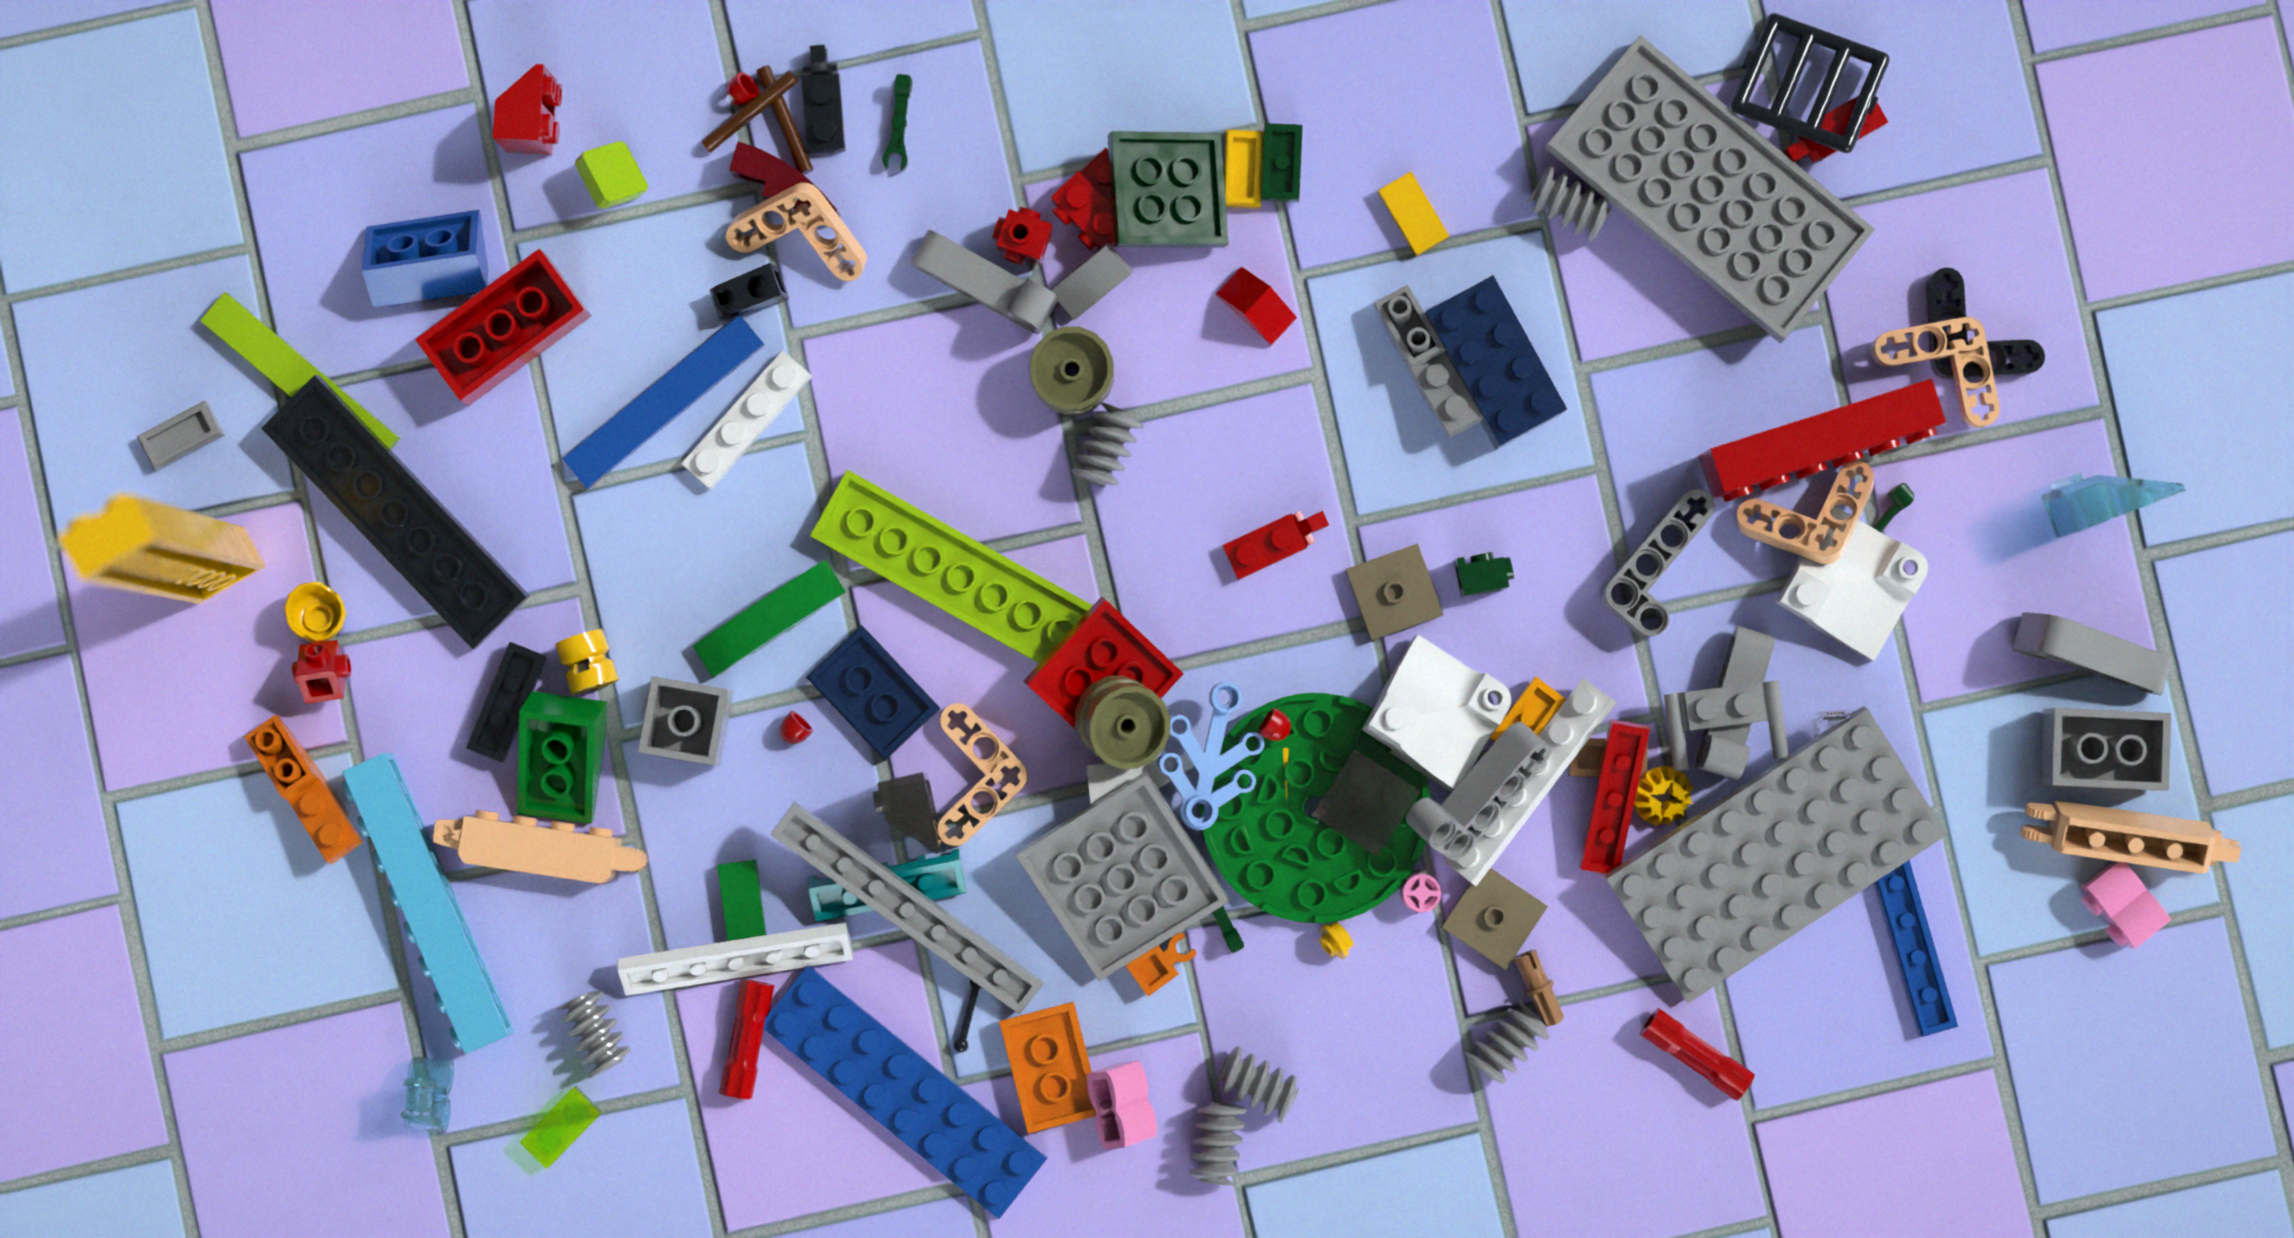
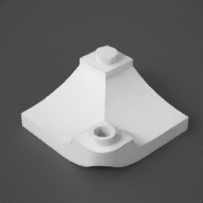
M1836 506L1830 511L1831 516L1837 520H1845L1851 516ZM1858 520L1839 560L1830 564H1822L1799 556L1791 570V576L1775 603L1805 620L1806 624L1872 662L1875 661L1905 607L1922 585L1928 573V564L1925 557L1917 550L1882 534ZM1829 528L1826 541L1824 543L1819 542L1820 550L1825 551L1828 546H1832L1834 530ZM1906 561L1912 562L1915 566V571L1912 575H1907L1903 571V564Z
M1417 634L1413 637L1379 694L1378 702L1361 730L1391 748L1390 753L1452 793L1470 772L1488 739L1501 724L1510 708L1511 695L1504 684L1489 674L1480 673L1469 668ZM1489 693H1493L1497 696V705H1492L1489 703Z

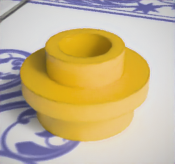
M1334 922L1330 926L1325 924L1320 928L1322 936L1319 938V942L1326 953L1331 957L1337 955L1341 959L1348 956V950L1354 944L1343 926L1338 922Z

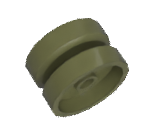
M1079 326L1061 327L1047 333L1035 346L1030 359V378L1038 398L1050 410L1063 415H1083L1097 409L1101 405L1100 403L1108 398L1114 383L1113 358L1107 344L1095 332ZM1069 364H1072L1074 368L1079 366V373L1073 377L1068 376L1065 367Z
M1124 675L1106 676L1093 682L1081 694L1075 708V729L1080 741L1106 764L1119 769H1138L1152 762L1164 750L1170 736L1171 717L1165 703L1142 683Z

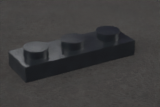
M509 642L467 744V749L501 763L505 762L519 728V710L531 692L534 691L548 656L514 642Z

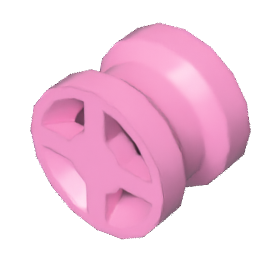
M1413 874L1402 884V900L1407 907L1414 911L1428 912L1434 909L1440 902V885L1430 875Z

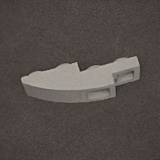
M1406 285L1374 302L1376 310L1428 407L1431 411H1434L1448 437L1451 438L1481 422L1483 415L1446 355L1444 345L1409 286Z

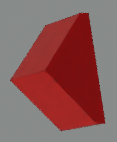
M1242 266L1216 293L1220 300L1270 346L1297 319L1295 314L1271 286Z

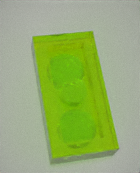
M574 1086L520 1143L548 1169L604 1112L577 1086Z

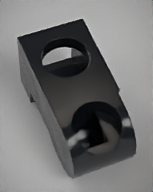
M771 263L720 283L709 290L720 320L734 318L750 310L754 311L789 299L780 270Z

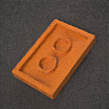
M1074 1001L999 1021L1028 1134L1096 1116V1110L1091 1103L1087 1089V1075L1092 1073Z

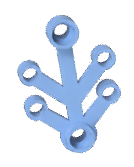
M1231 682L1217 683L1209 692V702L1214 709L1204 751L1191 732L1189 719L1183 715L1171 716L1170 736L1178 739L1199 775L1196 788L1194 789L1182 771V760L1177 754L1166 752L1157 760L1158 770L1170 778L1183 799L1179 807V814L1183 823L1191 829L1203 830L1210 827L1217 819L1218 807L1240 793L1252 791L1256 784V778L1251 771L1240 769L1232 774L1228 784L1211 793L1216 776L1247 756L1259 754L1264 748V739L1260 734L1246 732L1241 736L1238 744L1220 755L1229 713L1237 710L1242 702L1241 690ZM1222 690H1226L1230 696L1228 703L1225 705L1220 704L1217 698ZM1177 719H1181L1184 723V730L1179 734L1175 733L1172 729V724ZM1251 736H1254L1258 742L1256 749L1253 751L1248 750L1246 747V741ZM1168 757H1173L1176 766L1172 771L1168 772L1163 766L1164 761ZM1242 774H1246L1249 778V784L1245 788H1240L1237 784V779ZM1197 803H1201L1204 807V813L1201 817L1196 818L1192 814V807Z

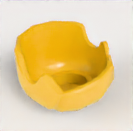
M317 581L297 586L289 593L284 606L286 621L290 629L300 638L312 643L332 640L343 629L347 616L344 602L339 594L322 582Z

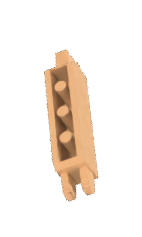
M2055 800L2054 805L2027 803L2026 815L2033 818L2050 820L2049 827L2023 825L2020 832L2021 837H2024V839L2050 843L2054 850L2064 854L2200 874L2208 872L2209 866H2215L2216 861L2238 863L2241 846H2239L2237 840L2223 838L2221 831L2212 829L2209 822Z
M476 810L475 816H464L463 819L436 820L433 834L434 843L458 850V856L466 864L600 884L608 883L615 878L617 870L637 872V870H644V867L649 862L647 860L649 857L646 856L647 853H644V850L640 851V849L636 850L635 848L621 846L622 838L612 837V829L590 827L589 833L574 831L575 824L552 821L551 828L536 826L537 818L514 815L513 822L498 820V812Z

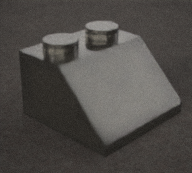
M1353 749L1311 815L1377 856L1403 820L1420 790Z
M921 772L877 782L879 791L872 792L877 814H884L885 821L929 849L944 848V843L938 835L939 820L928 773Z

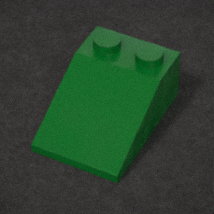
M531 692L519 710L517 814L593 823L606 738L607 701Z

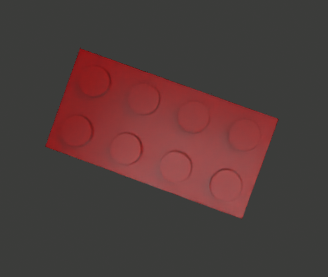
M539 248L415 340L457 398L470 406L592 315L550 258Z

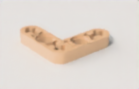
M809 183L796 184L733 218L726 231L728 244L736 251L748 253L799 228L830 271L843 281H853L859 278L867 263V255L864 249L820 190ZM798 198L801 201L808 200L811 203L810 206L806 203L797 206L794 212L791 209L795 206ZM775 211L779 213L784 223L780 225L770 223L765 217V212ZM755 224L757 226V228H755L750 237L747 234L741 236L738 233L739 229L742 232H747L751 230ZM826 225L832 228L836 237L833 239L821 237L817 232V227ZM844 258L846 261L853 260L855 264L854 266L851 263L844 264L842 259Z
M1962 317L1888 331L1874 340L1871 346V354L1873 359L1883 367H1896L1950 356L1963 420L1971 427L1983 428L1992 424L1998 418L2000 406L1985 331L1977 319ZM1962 325H1965L1967 331L1974 332V338L1969 340V345H1966L1964 339L1953 340L1948 343L1951 350L1946 349V336L1961 331ZM1942 328H1947L1946 335ZM1922 332H1930L1936 336L1938 346L1934 352L1926 353L1919 348L1918 337ZM1905 335H1909V348L1913 357L1908 356L1909 349L1900 350L1895 353L1894 359H1890L1887 353L1882 354L1881 347L1887 344V339H1890L1892 345L1906 343ZM1968 362H1975L1982 368L1983 376L1978 383H1970L1963 376V368ZM1985 386L1986 392L1980 393L1979 399L1982 406L1988 405L1989 412L1984 414V420H1981L1978 414L1973 415L1971 412V408L1977 405L1976 394L1968 397L1966 390L1974 391Z
M1862 461L1845 464L1839 471L1817 520L1760 499H1749L1738 507L1736 514L1738 529L1747 537L1822 564L1834 563L1842 556L1874 486L1873 470ZM1857 474L1862 475L1863 482L1856 484L1853 496L1849 495L1850 479H1854ZM1842 504L1850 507L1852 514L1845 520H1837L1831 516V509L1836 505ZM1755 512L1760 513L1761 520H1756L1754 524L1748 523V516L1752 517ZM1772 518H1776L1773 522L1772 532H1769L1768 524H1772ZM1791 523L1799 526L1801 533L1794 539H1785L1779 534L1780 528L1785 524ZM1830 528L1834 530L1832 546H1828L1825 551L1820 550L1819 542L1824 543L1826 541Z
M955 703L947 706L941 713V727L985 776L938 823L939 837L944 843L951 846L966 843L1023 789L1028 779V772L1024 764L969 707L964 704ZM952 711L957 714L963 711L966 712L968 716L964 721L971 730H973L975 724L982 728L981 731L970 737L966 745L960 740L966 734L958 727L951 730L948 726L952 721L948 715ZM981 737H988L995 744V752L989 759L983 760L974 754V743ZM1007 766L1009 769L1017 766L1020 769L1017 775L1020 782L1016 786L1008 783L1001 790L1007 793V796L1001 800L996 790L986 785V783L993 778L994 783L998 784L1004 777L1001 771L1003 767ZM980 791L990 793L994 799L993 808L988 813H978L972 807V799ZM965 805L969 814L980 820V822L973 827L972 822L969 820L962 827L964 836L961 839L957 836L947 837L945 833L949 828L946 822L949 819L954 822L959 821L965 815L959 812V808Z

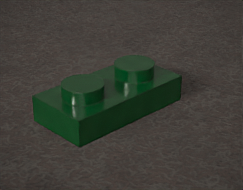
M1264 124L1261 201L1299 203L1303 125Z

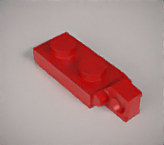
M1858 96L1826 113L1821 128L1842 136ZM1878 103L1872 115H1867L1857 141L1888 123ZM1797 136L1800 141L1786 148L1783 153L1795 163L1806 156H1809L1812 163L1818 160L1822 161L1838 151Z
M1301 511L1293 515L1290 513L1222 545L1237 579L1241 580L1307 549V546L1315 543L1312 534L1328 527L1329 523L1323 511L1304 519Z

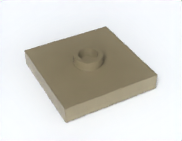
M1418 543L1345 569L1371 641L1443 616Z
M1490 868L1477 886L1469 883L1441 928L1506 970L1548 906Z

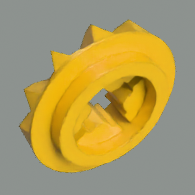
M1672 766L1653 768L1646 772L1639 780L1634 802L1635 810L1643 820L1656 827L1661 824L1672 826V821L1678 817H1685V809L1689 804H1693L1691 790L1694 788L1689 783L1687 775L1682 771H1674ZM1668 788V792L1675 798L1665 800L1661 806V802L1652 794H1664Z

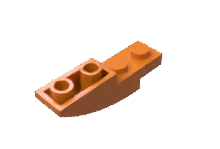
M272 716L244 736L282 798L288 800L327 863H335L363 843L347 817L349 812L309 754L279 716Z

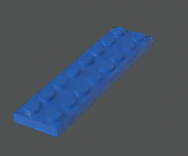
M807 965L767 1015L764 1024L766 1032L998 1219L1001 1218L1048 1157L813 967Z

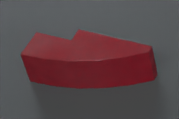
M737 141L729 171L733 177L764 185L761 194L764 200L799 183L814 185L806 176L783 160L762 149ZM820 190V192L823 194V196L826 198V200L829 202V204H830V205L832 206V208L835 210V212L837 213V215L840 217V214H839L838 210L836 209V207L831 203V201H830V200L825 196V194ZM798 198L795 206L791 209L795 210L797 206L804 203L810 206L811 203L808 200L801 201Z

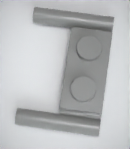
M1779 680L1664 695L1674 771L1689 770L1684 731L1768 721L1773 759L1785 758L1789 755Z

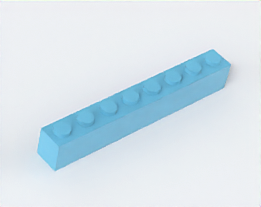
M382 753L342 771L345 781L342 782L343 791L351 803H356L361 816L357 817L358 825L366 838L371 837L376 851L372 852L374 862L381 873L386 872L392 885L388 887L391 901L396 908H402L407 920L403 922L405 933L411 943H417L422 954L418 958L422 972L426 978L432 977L437 992L434 993L436 1004L442 1014H448L453 1027L449 1028L453 1043L458 1049L463 1048L464 1053L468 1054L515 1033L393 753Z

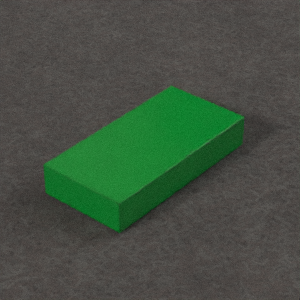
M757 859L717 865L727 940L767 935Z

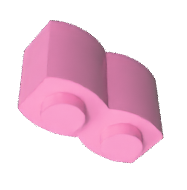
M2112 861L2080 887L2085 895L2081 898L2083 904L2094 916L2097 917L2101 914L2109 925L2106 928V932L2119 947L2125 944L2128 948L2136 949L2171 921L2164 908L2125 862Z
M1139 1061L1118 1063L1087 1075L1088 1094L1096 1110L1097 1133L1105 1150L1124 1148L1156 1136V1116L1151 1103L1147 1099V1077Z

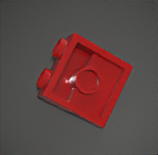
M1105 147L1080 172L1077 171L1051 196V201L1055 205L1051 209L1053 214L1065 226L1072 223L1081 232L1078 239L1092 253L1102 248L1108 242L1112 247L1115 246L1109 153Z

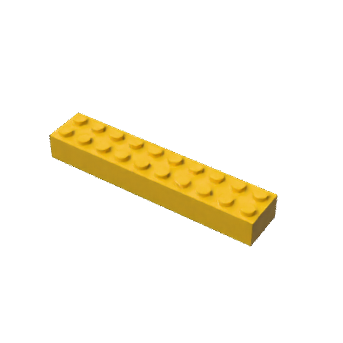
M127 493L118 494L107 500L103 504L105 509L92 517L90 514H84L71 520L66 524L68 530L57 536L81 581L201 604L266 567L244 527L131 494L128 496Z

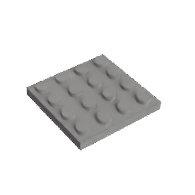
M1147 771L1016 851L1015 855L1098 981L1229 902L1228 895Z

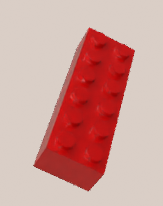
M1931 378L1710 448L1698 457L1711 497L1715 499L1723 496L1726 503L1753 493L1752 487L1756 485L1760 486L1761 491H1765L1789 482V475L1796 473L1799 480L1826 470V463L1832 462L1834 468L1855 462L1858 459L1864 458L1862 452L1867 450L1870 457L1893 450V448L1901 446L1899 442L1901 439H1905L1906 445L1928 439L1931 436L1937 435L1936 427L1947 422Z

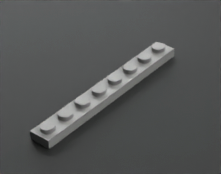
M795 801L771 831L770 835L1018 1014L1022 1013L1042 987L1043 980Z

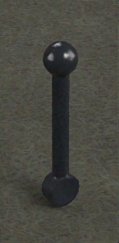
M971 979L970 986L972 989L959 1038L953 1043L955 1051L963 1053L968 1049V1041L966 1039L978 992L982 988Z

